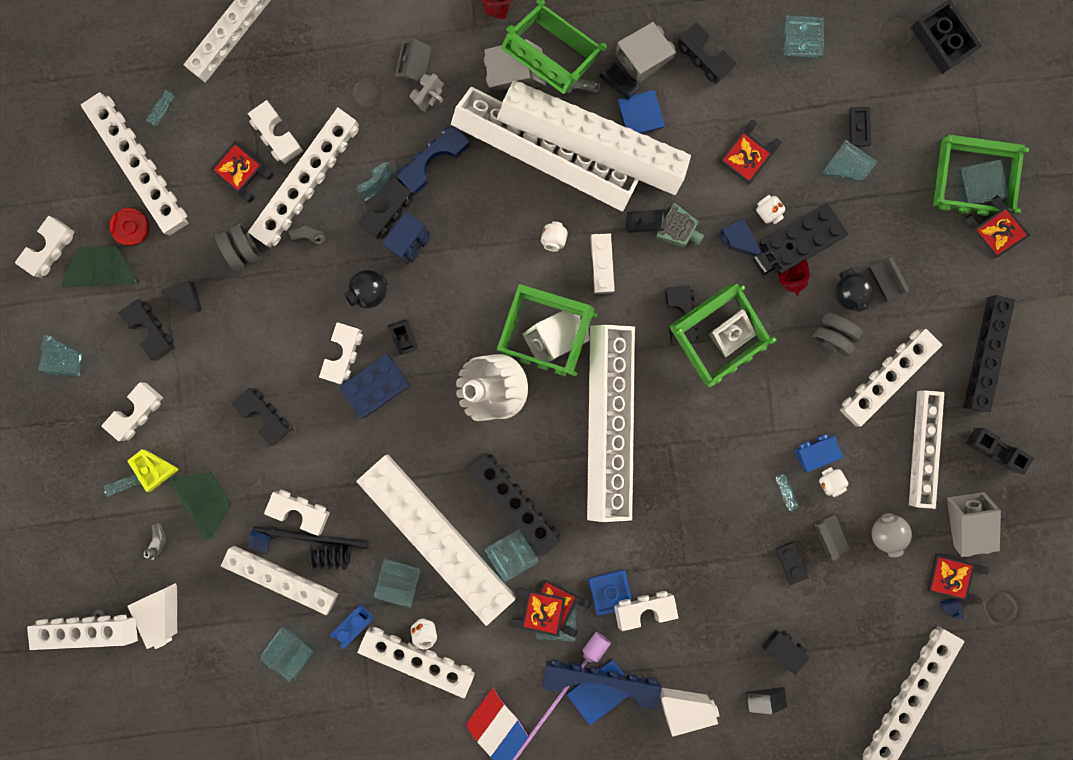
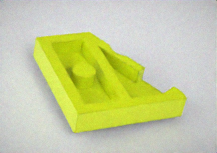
M143 449L128 460L129 465L146 492L153 491L178 471L177 467Z

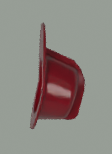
M514 0L479 1L482 2L487 15L506 19L510 3Z
M807 260L782 275L778 271L779 281L784 289L788 292H795L796 296L808 286L810 271Z

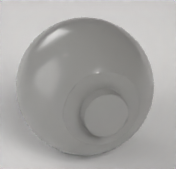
M886 513L872 527L873 542L880 550L887 552L889 557H899L904 554L903 550L908 547L912 538L911 528L906 520L892 513Z

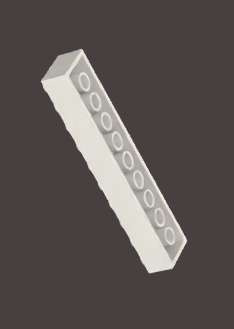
M515 80L512 81L497 117L498 121L673 195H676L684 181L691 157L690 154L675 149L649 136L642 135L630 128L621 126L595 113L588 112L576 105L567 103Z
M470 87L456 106L451 125L622 212L624 211L639 181L638 179L498 121L497 117L502 102L473 87Z
M616 325L590 326L587 520L613 522L632 520L635 327Z
M388 454L382 457L356 481L486 626L515 600L516 596Z

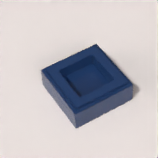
M252 530L248 548L266 554L271 537Z

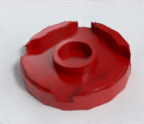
M123 208L112 216L110 232L118 243L125 246H135L146 239L149 233V222L141 211L134 208Z

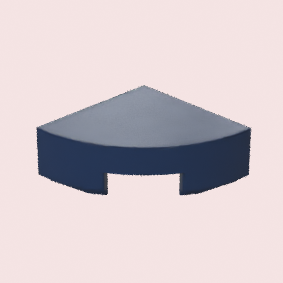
M960 599L940 601L944 612L956 619H964Z

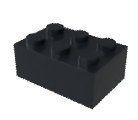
M947 0L917 20L910 27L942 74L982 47L951 0Z

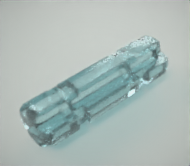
M168 90L163 91L162 98H159L152 109L153 113L147 117V122L154 126H157L160 121L159 118H162L169 107L168 103L172 102L174 95Z
M133 474L130 478L126 477L113 482V485L108 484L103 489L107 496H112L115 492H122L132 488V485L137 486L141 484L136 474Z
M785 474L776 476L775 479L777 484H780L779 488L784 501H787L786 506L788 510H796L799 506L797 501L794 500L795 496L790 484L787 483V476Z

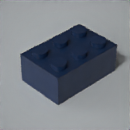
M405 212L382 244L408 265L409 262L413 263L419 255L417 252L421 246L425 247L430 240V233L424 224Z
M386 354L339 388L360 419H364L411 387V385L391 356Z

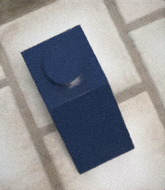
M744 218L720 231V239L729 249L751 256L761 253Z

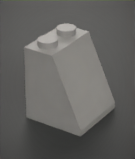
M652 22L619 41L615 56L629 75L640 83L671 61L676 54V49L671 41L666 40L662 28Z
M525 39L526 42L542 52V48ZM502 45L485 49L484 64L487 68L486 82L489 88L495 91L509 90L513 80L522 82L532 88L546 86L544 79L502 50Z
M981 492L948 497L947 506L953 544L961 557L1000 551L1001 510L987 494Z

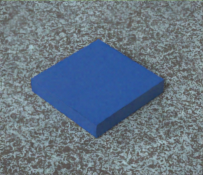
M655 90L633 95L629 100L626 98L618 99L624 127L640 134L664 128Z
M625 569L588 578L597 616L615 612L614 605L619 604L621 600L630 599L631 602L633 601Z

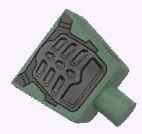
M673 203L665 218L664 230L658 231L655 238L684 248L688 241L699 245L704 235L695 231L698 221L677 204Z

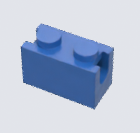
M828 434L818 436L815 442L810 443V441L801 443L799 444L800 448L795 449L800 465L805 472L843 458L835 436L831 437Z
M360 604L331 633L330 637L333 639L336 637L341 642L340 646L344 649L374 617ZM359 612L365 616L366 620L359 614Z

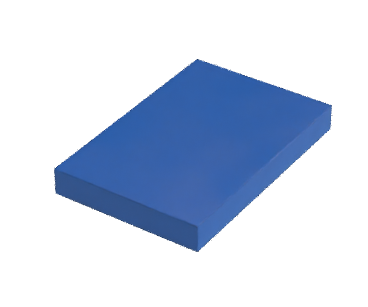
M613 659L600 667V671L608 672V670H615L625 675ZM596 683L578 684L567 692V696L589 725L630 696L617 688Z

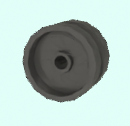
M238 222L231 226L230 233L223 230L215 234L217 245L223 257L235 272L244 269L246 261L254 264L261 260L255 242L242 223Z
M826 312L821 320L824 327L816 329L812 336L813 339L831 351L850 357L855 349L852 342L860 341L864 334L863 330L841 316Z

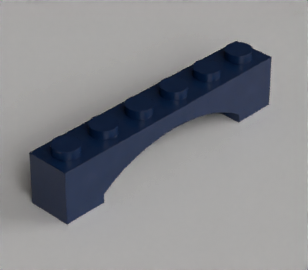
M556 659L546 660L542 678V689L562 692L563 688L575 684H603L629 694L636 700L638 707L658 709L662 687L655 678L646 677V679H643L631 673L622 675L615 670L605 672L600 671V668L594 666L584 668L577 663H570L568 665Z

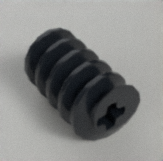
M312 545L310 546L309 563L311 569H315L318 565L319 569H323L324 566L327 569H331L333 566L335 570H338L341 565L342 570H346L348 564H350V545H348L346 551H344L343 545H340L339 551L336 550L335 545L332 546L331 551L327 545H325L323 550H321L320 545H317L316 550H313Z

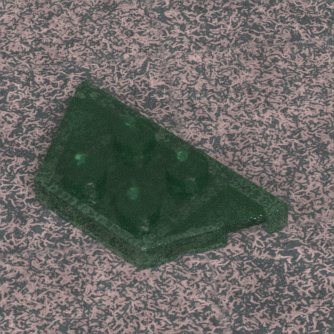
M119 246L81 247L75 253L62 287L136 284L138 279L133 275L131 267L124 259Z
M211 472L169 477L167 480L205 539L210 540L231 506V502Z

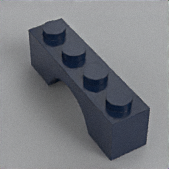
M446 127L441 132L442 136L437 140L433 139L430 141L423 153H417L413 157L412 163L404 165L398 171V179L414 196L428 184L426 170L429 163L435 157L450 155L457 158L470 147L469 140L457 127Z

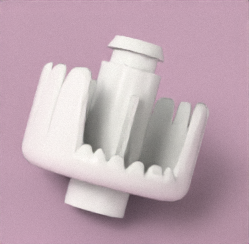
M503 354L475 357L464 364L463 368L465 369L460 370L459 376L463 377L456 381V386L461 387L456 394L459 398H465L460 400L459 404L461 407L467 408L464 410L465 413L471 416L474 421L507 419L516 415L524 406L528 394L527 378L522 367L513 358Z

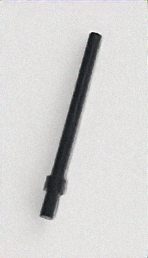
M253 526L252 529L273 539L280 537L347 547L350 545L351 547L367 549L368 541L324 535L317 536L309 533L279 530L277 527L271 526L268 528Z

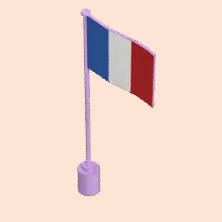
M595 632L583 648L585 660L581 667H585L588 661L591 663L593 661L598 662L611 645V642L599 632ZM570 686L562 690L529 736L517 717L501 701L494 687L467 722V727L474 739L488 753L492 760H517Z

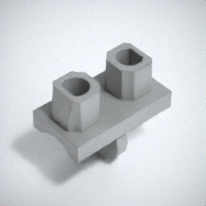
M424 74L420 79L421 85L424 86L421 92L417 89L413 90L410 98L420 110L426 112L430 105L433 106L436 101L442 103L443 98L440 94L443 91L441 88L444 84L438 79L437 75L432 74L430 76Z

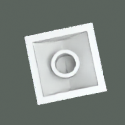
M742 309L708 333V335L722 354L727 357L756 336V333L746 312Z

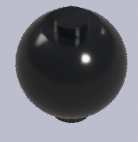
M854 268L841 272L839 274L841 280L837 283L835 295L839 304L848 310H857V312L868 309V305L875 296L873 281L863 273H856Z
M363 270L351 278L348 285L349 291L344 293L352 307L358 305L366 309L374 308L385 299L388 282L383 275H379L375 271Z

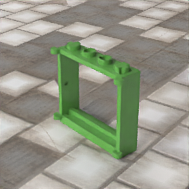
M537 0L536 3L539 5L517 26L510 25L507 27L506 30L509 33L501 49L565 94L596 61L601 50L605 51L607 49L605 43L598 45L544 6V0ZM536 21L587 59L575 72L570 74L519 36Z
M947 135L942 139L933 206L939 207L943 211L957 209L959 213L977 212L979 216H989V214L999 211L994 206L944 199L950 150L1012 158L1006 205L1013 214H1021V209L1017 208L1023 155L1024 153H1029V148L1020 144Z
M737 283L727 285L669 325L703 383L707 384L708 387L720 383L723 376L734 373L738 369L737 366L751 361L754 354L765 351L767 345L776 341L774 336L770 339L743 294L744 285L740 287ZM734 298L740 309L746 312L759 341L709 375L684 332Z
M519 284L497 350L511 358L514 356L520 358L519 362L530 365L533 362L537 364V368L548 371V368L555 369V374L566 376L567 373L577 377L578 373L574 372L591 318H597L598 314L594 313L595 309L590 305ZM524 299L582 316L565 368L508 350Z

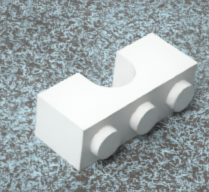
M267 100L248 113L251 117V120H249L250 124L255 130L259 129L263 134L260 138L266 146L270 144L273 149L271 153L277 161L281 160L286 164L303 152L290 132L283 136H274L273 129L282 120Z
M51 216L46 218L37 231L45 237L46 245L44 249L37 252L26 247L15 262L28 273L39 278L49 273L50 266L61 256L62 249L71 242L72 235L75 233L65 224Z
M611 233L591 235V255L593 259L594 295L613 294L614 276Z
M336 323L331 341L337 342L342 346L343 355L337 361L325 359L320 378L338 384H344L345 381L347 382L350 379L351 371H349L351 363L354 364L357 353L355 350L357 345L361 344L363 338L362 330Z
M140 382L127 396L134 404V412L131 416L127 417L121 411H114L103 423L102 427L116 440H130L136 433L134 430L148 420L147 416L151 411L154 412L161 405L160 401L163 397L147 383Z
M284 490L272 493L264 513L265 515L284 521L291 510H297L303 517L300 529L317 536L322 533L330 512L325 511L326 507L315 504V506L310 505L308 500L302 497L293 498L290 496L291 493Z
M667 591L657 592L656 596L649 597V595L637 597L638 600L632 602L630 599L621 600L619 604L614 605L618 628L622 631L641 627L640 616L647 609H652L655 620L658 622L678 619L674 595L667 593Z

